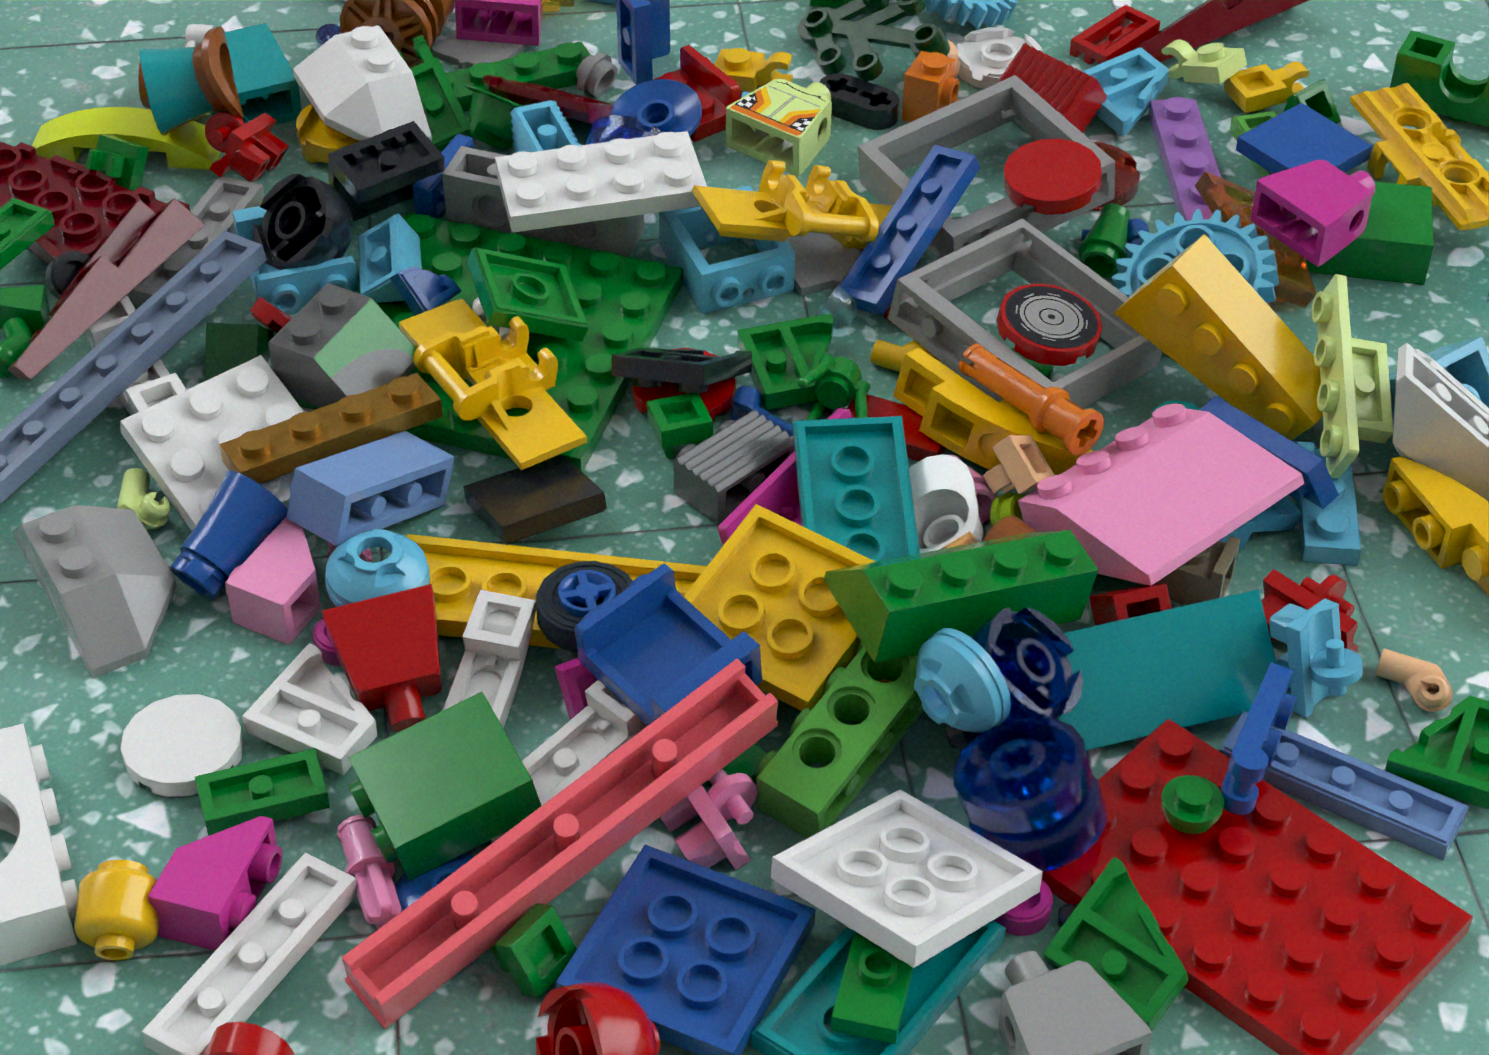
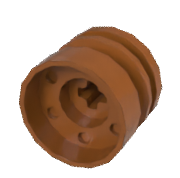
M347 0L339 18L341 34L351 32L353 29L361 26H380L391 43L402 53L408 67L412 68L422 63L414 51L412 39L422 35L429 49H431L436 38L440 36L450 20L455 7L454 0Z

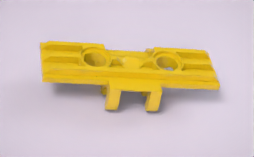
M1409 83L1393 88L1385 87L1372 92L1365 91L1350 96L1349 102L1383 140L1375 142L1367 164L1368 171L1375 179H1379L1384 175V168L1390 161L1394 169L1400 174L1396 184L1432 187V206L1438 205L1460 231L1489 226V172L1461 146L1460 136L1454 130L1446 128L1442 120ZM1403 126H1413L1416 129H1409Z
M769 160L767 162L758 189L759 192L694 185L692 193L699 205L704 209L720 236L785 242L786 238H792V236L803 237L808 232L829 234L832 238L839 241L843 247L865 249L868 243L876 239L879 226L893 207L892 205L868 203L866 198L851 191L845 181L828 180L831 174L829 166L814 165L809 174L806 188H804L795 175H782L786 167L785 162Z
M463 299L449 302L398 322L399 330L416 348L413 354V363L423 373H429L454 401V411L461 419L466 421L477 419L521 470L587 443V436L545 391L555 387L558 372L557 358L548 348H543L538 352L539 364L537 365L526 353L529 329L520 317L516 316L510 320V333L502 341H500L501 336L492 326L487 327ZM463 379H468L473 386L469 387ZM513 408H525L530 412L523 416L513 417L508 416L505 411Z

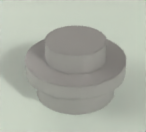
M600 52L595 56H587L581 62L576 72V77L578 78L577 89L585 95L591 93L595 97H599L611 87L617 75V67L612 64L611 57L604 52Z

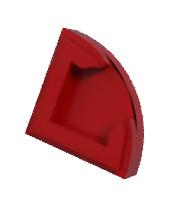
M261 296L249 310L256 320L276 333L292 319Z

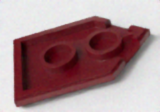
M490 74L483 76L482 83L491 93L519 105L526 106L551 100L557 102L560 112L565 117L587 123L610 124V113L613 110L614 104L533 83L506 80L503 77Z

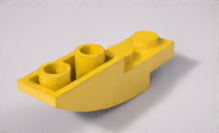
M919 347L905 354L893 396L923 417L919 431L942 446L990 470L1001 463L992 449L994 445L1009 435L1031 434L1054 475H1060L1075 466L1077 459L1082 456H1076L1067 451L1064 442L1050 432L1042 434L1035 430L1028 419L1029 415L1006 400L996 401Z
M1402 456L1392 458L1382 496L1388 510L1392 514H1396L1412 533L1419 547L1426 550L1441 569L1461 563L1466 574L1472 580H1475L1489 596V502L1466 486L1430 467Z

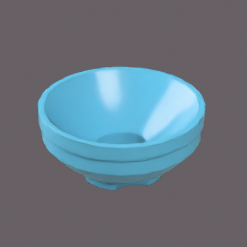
M373 529L372 531L357 534L335 548L326 565V590L330 600L336 607L428 585L430 584L429 565L423 550L408 537L383 529ZM372 547H383L392 553L387 559L376 563L366 562L359 557L364 550Z
M942 628L921 645L917 656L914 690L921 699L923 710L933 721L939 725L947 723L954 728L967 732L985 733L1007 719L1010 714L1011 700L1006 681L993 659L976 641L961 631L952 628Z

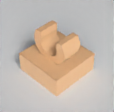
M1030 434L1009 435L994 445L992 449L1001 463L983 475L993 494H997L1002 490L1008 493L1015 488L1019 494H1027L1038 489V483L1047 477L1054 476V473Z

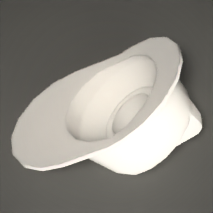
M944 454L926 457L909 468L920 553L982 542L983 528L978 514L974 480L968 466L957 457Z

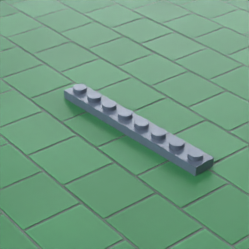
M227 231L222 232L0 432V505L267 260L262 244Z

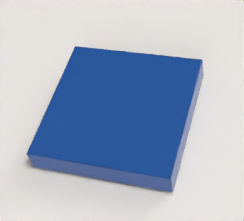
M1300 103L1238 136L1236 151L1272 174L1318 159L1326 160L1346 173L1370 159L1372 145L1305 104Z

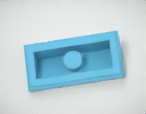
M398 213L358 237L360 294L372 298L376 303L405 301L390 278L407 268L420 267L422 269L420 238Z

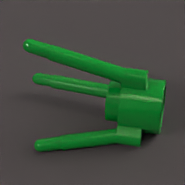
M828 353L824 354L819 364L806 372L798 380V385L801 388H805L816 381L814 389L817 400L806 420H819L826 408H842L849 405L853 399H855L856 418H868L867 394L870 390V384L862 380L861 370L851 359L845 357L833 358Z

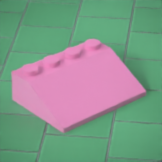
M1169 404L1156 409L1152 413L1153 417L1141 425L1125 429L1116 434L1115 441L1099 451H1092L1080 456L1076 461L1077 464L1062 474L1043 479L1038 483V489L1018 500L1023 521L1039 532L1071 530L1099 569L1097 574L1151 586L1304 484L1302 474L1210 412L1186 409L1182 404Z

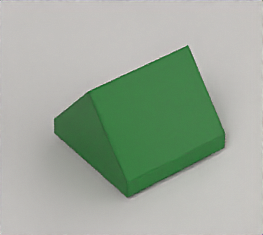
M1325 79L1289 96L1283 111L1285 112L1303 103L1334 123L1338 124L1341 122Z

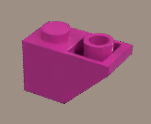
M259 816L176 848L148 896L149 903L154 907L159 917V937L213 951L218 949L257 906V899L265 884L273 883L279 874L283 851L281 847L277 846L273 819Z

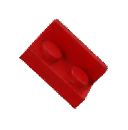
M690 45L680 48L679 70L665 73L661 77L656 78L684 83L691 87L698 95L702 106V117L699 126L690 136L693 142L726 130V107L742 97L738 83Z

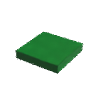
M472 248L467 265L488 325L510 328V320L518 316L528 326L529 332L583 341L589 326L564 264L481 248Z

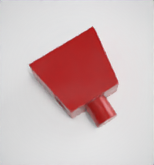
M432 584L322 610L330 643L357 702H361L368 711L386 707L391 730L394 732H400L425 720L420 698L435 695L442 691L437 611Z

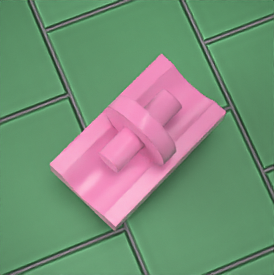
M720 770L709 779L712 787L708 793L702 785L660 816V818L671 833L696 815H699L702 822L675 839L686 859L709 868L727 857L736 871L751 860L726 820L735 818L740 825L751 821L754 814L750 807L756 800L758 790L753 780L747 774L736 773L727 775L724 770Z

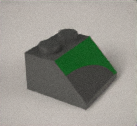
M327 283L268 342L272 370L292 397L319 407L338 402L348 395L360 394L383 386L396 378L408 377L416 368V365L413 363V354L416 348L372 298Z

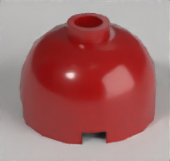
M579 983L549 991L540 1005L538 1017L549 1015L547 1035L536 1037L537 1055H658L660 1038L656 1026L634 997L626 991L605 983Z

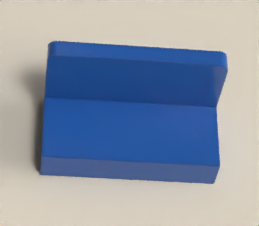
M616 0L618 63L636 85L653 80L652 59L666 56L670 53V0Z

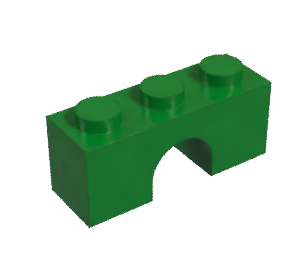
M1411 30L1397 52L1390 88L1409 83L1435 113L1446 115L1454 121H1467L1489 128V76L1484 80H1472L1464 77L1456 70L1453 64V52L1456 42Z

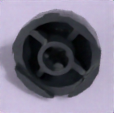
M291 174L277 182L264 197L260 208L266 210L262 226L254 223L253 228L254 242L262 244L267 258L264 263L283 270L319 265L332 259L342 258L351 242L354 225L352 212L340 192L313 176L305 177L301 174Z

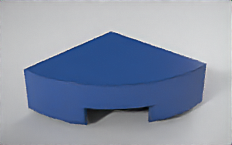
M420 267L407 268L390 278L415 316L445 304L462 292L459 286L444 274L438 275L434 272L420 269Z

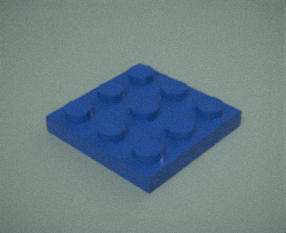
M645 844L556 981V989L579 983H605L630 993L656 1026L660 1040L697 1055H741L751 1038V1032L758 1026L815 925L816 909Z

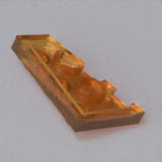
M1205 171L1194 186L1211 212L1214 213L1216 210H1221L1224 223L1233 216L1239 215L1242 228L1254 223L1250 218L1255 192ZM1256 225L1258 237L1266 235L1270 250L1275 252L1279 285L1274 286L1275 301L1280 303L1287 301L1305 309L1317 293L1303 256Z

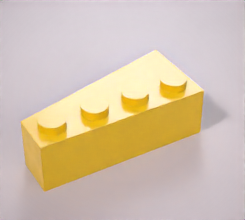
M1205 234L1149 278L1114 312L1116 316L1227 403L1286 438L1293 440L1314 426L1322 418L1323 411H1319L1317 407V394L1321 385L1320 367L1315 365L1314 355Z

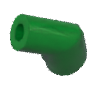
M20 317L9 319L2 328L5 340L0 342V378H7L11 375L8 369L28 347V341L32 337L27 322Z

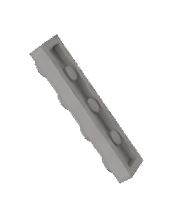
M218 176L190 211L205 225L129 292L132 304L140 307L222 232L227 231L236 235L232 211L259 206V202L263 201L265 197L263 184L226 176L220 178Z

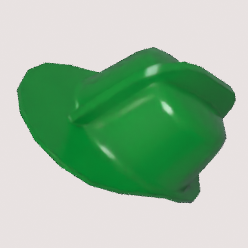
M466 84L465 87L473 91L469 112L471 136L497 149L506 150L512 148L514 143L512 135L514 133L511 129L513 127L511 122L513 117L510 112L514 108L523 105Z

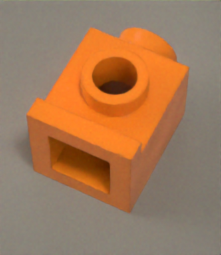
M921 51L904 74L902 121L912 122L960 100L957 99L960 81L954 78L956 59L948 58L946 55L937 52Z

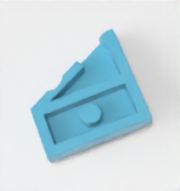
M1141 47L1082 71L1095 77L1107 95L1106 101L1101 104L1100 110L1096 111V116L1121 137L1129 133L1149 108L1150 100H1155L1166 87L1169 69Z

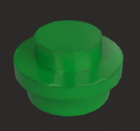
M1184 775L1170 780L1165 785L1161 796V807L1167 821L1173 828L1187 834H1199L1210 829L1220 819L1224 808V797L1220 789L1213 782L1199 776Z

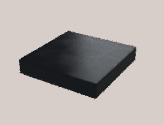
M564 455L554 456L524 470L516 468L463 486L466 503L505 544H510L604 512L607 509L604 491Z

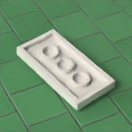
M688 131L677 133L663 132L655 136L633 139L618 138L603 143L581 146L567 145L559 149L517 152L512 155L495 157L496 174L512 233L700 207L692 193L694 185L707 186Z

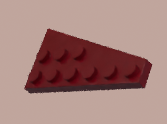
M0 141V208L12 198H16L52 211L55 226L28 247L48 265L54 258L69 251L82 252L91 258L97 251L96 247L105 236L108 237L117 226L114 222L119 215L139 199L154 212L167 203L156 200L155 192L141 186L134 191L116 185L115 177L105 175L106 173L98 170L86 169V166L57 155L53 156L50 160L38 156L35 147L21 142L14 147ZM179 201L184 207H186L190 211L189 204Z

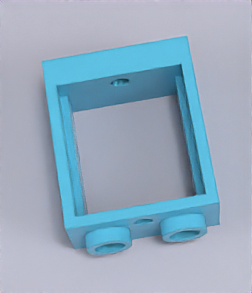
M750 185L735 188L736 190L753 191ZM701 206L659 212V246L672 266L683 268V284L702 314L794 291L795 251L787 239L785 242L752 239L760 251L759 253L709 265L699 249L742 238L720 236ZM751 288L748 293L743 294L746 289Z

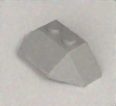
M74 505L21 524L13 531L18 546L92 678L148 657L153 645L152 638L164 618L177 585L173 573L134 510Z

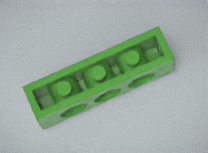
M860 641L857 655L846 668L840 666L832 673L825 685L823 697L813 709L805 708L797 716L791 727L789 739L778 752L771 750L760 762L755 773V782H757L758 809L805 838H809L834 825L924 711L921 699L914 690L918 654L874 663ZM888 679L893 682L882 683L878 682L877 680ZM854 720L860 723L856 725H847L842 722ZM815 762L827 764V766L822 768H813L807 765Z

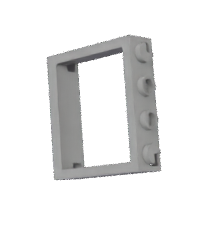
M1016 75L858 146L860 183L882 205L894 206L911 180L902 171L923 162L934 145L953 148L1012 120L1036 141L1057 138L1075 141L1091 149L1100 159L1102 186L1099 192H1095L1092 195L1091 202L1085 207L1066 214L1045 215L1034 212V206H1029L1023 203L1022 208L1013 203L1009 196L956 221L948 216L928 246V249L938 259L961 249L962 244L965 247L1022 218L1043 233L1113 200L1115 196V161ZM1010 107L1009 110L1002 112V110ZM1025 235L1023 238V242L1029 239Z
M1023 218L897 279L888 316L892 323L951 370L998 402L1004 399L969 376L967 377L960 373V360L972 366L975 364L962 356L967 348L973 344L984 346L987 351L1043 387H1059L1065 390L1070 396V401L1081 408L1089 406L1157 368L1162 355L1160 349L1114 314L1129 298ZM1024 235L1028 237L1030 241L1023 243ZM1013 270L1030 284L1056 285L1073 291L1089 301L1101 318L1103 329L1100 337L1115 349L1052 382L950 301Z

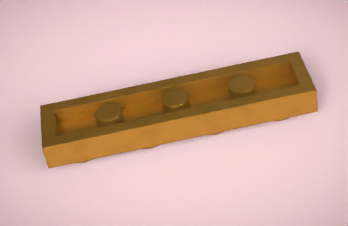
M418 373L408 377H399L383 386L360 394L348 395L338 402L310 412L298 413L288 420L260 430L245 432L238 438L221 443L219 446L222 462L229 470L241 473L261 484L294 472L297 467L443 417L442 404L438 395Z

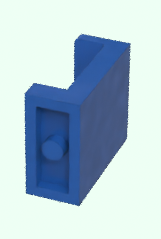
M665 563L649 574L637 577L625 591L602 607L590 610L574 628L579 662L647 726L737 658L745 665V674L755 685L762 681L760 645L745 631L732 640L677 591L674 571Z

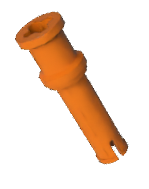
M980 344L971 345L963 353L962 356L975 364L972 366L960 360V373L974 379L1029 415L1028 419L1035 430L1042 434L1050 432L1064 442L1066 450L1076 456L1083 455L1099 439L1104 427L1102 414L1092 408L1084 410L1070 401V396L1065 390L1059 387H1043L987 351Z

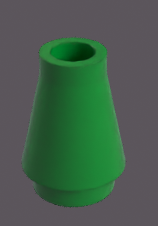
M1107 204L1102 208L1100 216L1078 249L1080 261L1102 278L1116 275L1118 272L1117 259L1127 258L1125 245L1127 244L1130 213L1125 207L1118 204Z

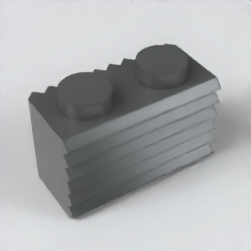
M756 409L736 421L728 420L708 439L698 445H687L679 452L676 459L673 460L674 492L720 525L794 452L793 436L789 437L786 430L781 431L779 425L774 426L772 421H767L764 415L759 416Z

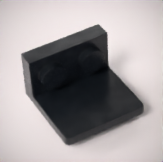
M414 121L328 153L329 185L340 192L352 212L353 222L413 198L412 186L415 182L444 171V156Z

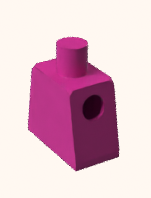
M455 0L456 39L539 46L541 41L542 0Z
M1318 159L1258 179L1250 220L1319 267L1363 233L1367 224L1371 200L1375 194V183L1373 178L1365 171L1361 170L1347 175L1328 161Z

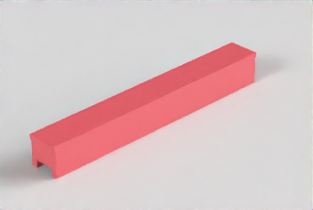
M738 658L342 956L347 975L345 978L346 984L385 1030L494 946L536 903L547 905L778 726V721L776 720L778 700L771 693L765 695L745 674V665Z

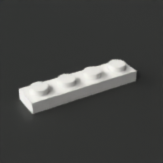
M304 853L144 1028L142 1034L145 1046L159 1055H204L218 1026L226 1022H246L357 896L356 878Z

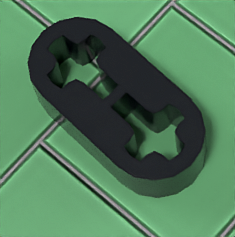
M842 73L830 74L820 80V83L824 84L830 91L832 116L873 130H884L896 125L899 113V96L894 91Z

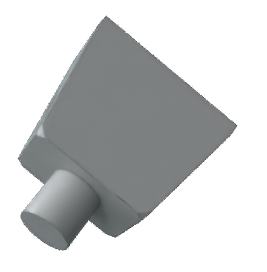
M1026 951L1014 957L1007 964L1005 975L1012 986L1002 993L999 1030L1008 1055H1148L1152 1031L1089 963L1075 961L1049 971L1037 952Z

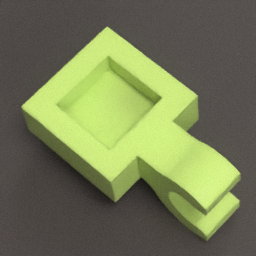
M1175 40L1161 49L1162 54L1173 55L1178 60L1177 64L1169 68L1168 76L1174 79L1183 76L1184 82L1221 84L1247 66L1244 48H1226L1222 43H1210L1195 51L1187 42Z

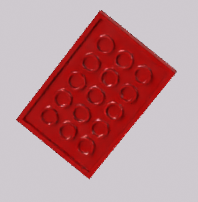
M1170 719L1162 723L1017 851V857L1043 871L1042 880L1049 886L1052 894L1065 903L1074 905L1080 903L1113 857L1122 861L1144 903H1147L1159 924L1162 934L1168 944L1174 949L1187 972L1189 981L1184 987L1279 1055H1352L1468 933L1473 919L1472 915L1263 779L1255 783L1258 787L1259 795L1255 808L1251 813L1236 815L1223 808L1220 819L1203 833L1187 834L1176 830L1167 821L1161 807V796L1165 785L1176 777L1194 775L1213 782L1221 790L1228 771L1230 758Z

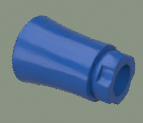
M226 471L211 503L196 527L181 545V553L169 567L171 572L196 593L206 596L211 600L216 599L226 585L225 582L234 568L242 565L261 545L264 539L284 520L288 509L276 496L254 480L235 471Z

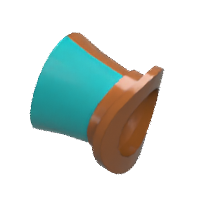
M219 26L208 30L202 43L196 44L195 47L172 49L140 48L141 68L150 107L157 128L162 135L165 136L182 125L215 111L216 113L229 111L233 116L244 119L234 80L226 34L222 27Z

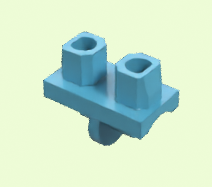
M1324 598L1307 610L1289 603L1270 618L1271 637L1286 643L1288 651L1277 659V664L1294 670L1288 687L1291 695L1297 697L1293 712L1307 718L1313 713L1314 706L1320 700L1330 696L1346 694L1347 686L1357 682L1362 677L1363 662L1360 655L1353 650L1345 649L1344 642L1341 640L1339 604Z

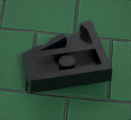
M636 348L612 354L611 376L632 378V386L652 388L663 386V382L677 383V391L686 393L708 392L709 384L752 372V351H735V353L717 357L704 355V350Z

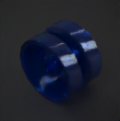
M1029 716L1003 722L989 731L981 733L966 746L953 768L954 788L962 809L969 817L970 830L1043 872L1058 869L1081 857L1099 840L1107 822L1106 803L1099 782L1093 775L1092 762L1085 741L1072 725L1056 718Z

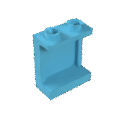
M256 206L232 211L236 235L254 241V223L262 226L266 210ZM347 253L342 258L332 259L319 265L283 270L263 263L248 277L255 301L261 296L287 315L297 314L327 283L353 292L359 285L355 260L352 256H347Z

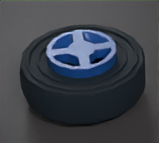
M597 561L574 562L557 568L544 578L536 594V613L539 628L546 639L556 646L578 653L574 631L575 626L581 622L582 618L590 610L602 607L625 591L631 584L632 579L627 573L616 566Z

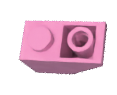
M286 517L242 565L234 568L225 582L232 622L287 645H290L321 610L316 571L304 529Z

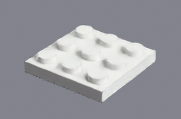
M260 355L121 420L120 428L125 440L190 530L193 531L211 503L226 471L229 470L222 462L219 444L238 438L245 432L260 430L288 420L292 416L304 411ZM294 472L260 484L276 496L288 509L291 494L290 484Z
M899 789L773 856L771 879L914 968L1039 893L1043 871Z

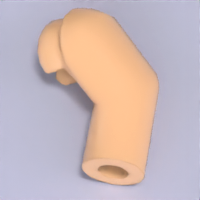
M1383 649L1376 670V676L1404 684L1417 706L1425 711L1437 712L1449 705L1452 700V689L1437 664Z

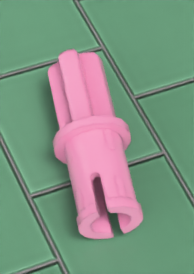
M355 815L345 819L338 826V840L342 844L348 864L345 873L356 878V892L365 922L375 924V928L380 929L402 912L392 880L395 867L393 862L386 863L371 833V830L377 827L375 820L370 816L363 818L362 815Z

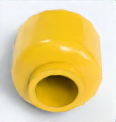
M118 859L100 863L97 866V870L87 874L79 884L75 916L76 936L83 943L94 947L96 956L108 960L129 959L133 957L134 950L149 946L157 939L159 931V917L148 899L157 879L148 874V868L145 865L135 861Z

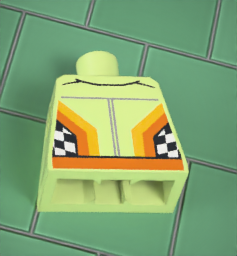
M784 79L772 80L726 107V147L766 164L769 160L784 161L786 166L785 172L799 177L829 140L832 113L830 91L820 82H813L804 88Z

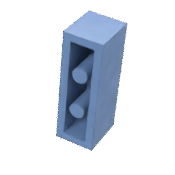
M403 431L297 467L294 470V476L290 484L291 494L286 518L335 546L341 545L345 540L357 534L372 531L373 529H383L445 505L455 457L413 434Z

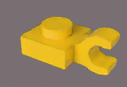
M744 48L721 49L714 64L738 83L741 92H753L758 86H763L774 79L793 81V75L782 74L776 70L789 69L792 55L786 52H775L765 60V53L751 52Z
M1291 62L1276 70H1271L1267 64H1262L1235 73L1224 81V91L1244 113L1261 111L1267 107L1285 103L1286 98L1288 99L1289 96L1304 89L1299 82L1295 81L1308 77L1309 70L1301 62Z

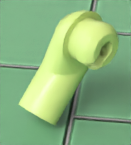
M140 468L128 469L123 476L117 509L134 510L146 530H155L166 524L167 516L171 510L168 499L164 496L160 503L155 501L156 492L148 493L151 480L150 475Z

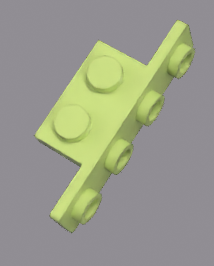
M1335 274L1326 288L1316 294L1312 304L1311 318L1313 322L1317 323L1318 332L1314 362L1316 366L1320 367L1321 385L1317 394V407L1319 411H1323L1324 430L1320 439V453L1323 457H1326V467L1331 478L1339 479L1358 456L1359 439L1383 444L1387 442L1393 434V417L1387 344L1351 338L1347 277Z

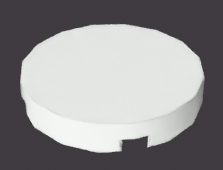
M989 27L975 30L963 37V43L956 44L959 55L958 75L963 81L975 87L985 89L998 82L1023 43L1041 51L1042 47L1026 34L1024 39L1014 36V30L1008 28Z
M200 694L174 695L155 701L135 714L123 731L120 749L128 775L138 786L139 782H141L143 785L149 786L154 794L164 797H181L198 794L195 776L228 769L232 765L237 767L242 759L244 740L235 712L220 700Z

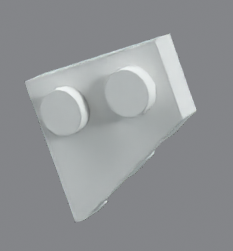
M310 643L242 716L246 733L291 753L315 748L319 764L341 775H344L352 766L348 757L366 749L377 737L376 722L373 716L361 702H357L351 697L350 688L339 674L336 676L332 675L323 663L321 651L317 646Z

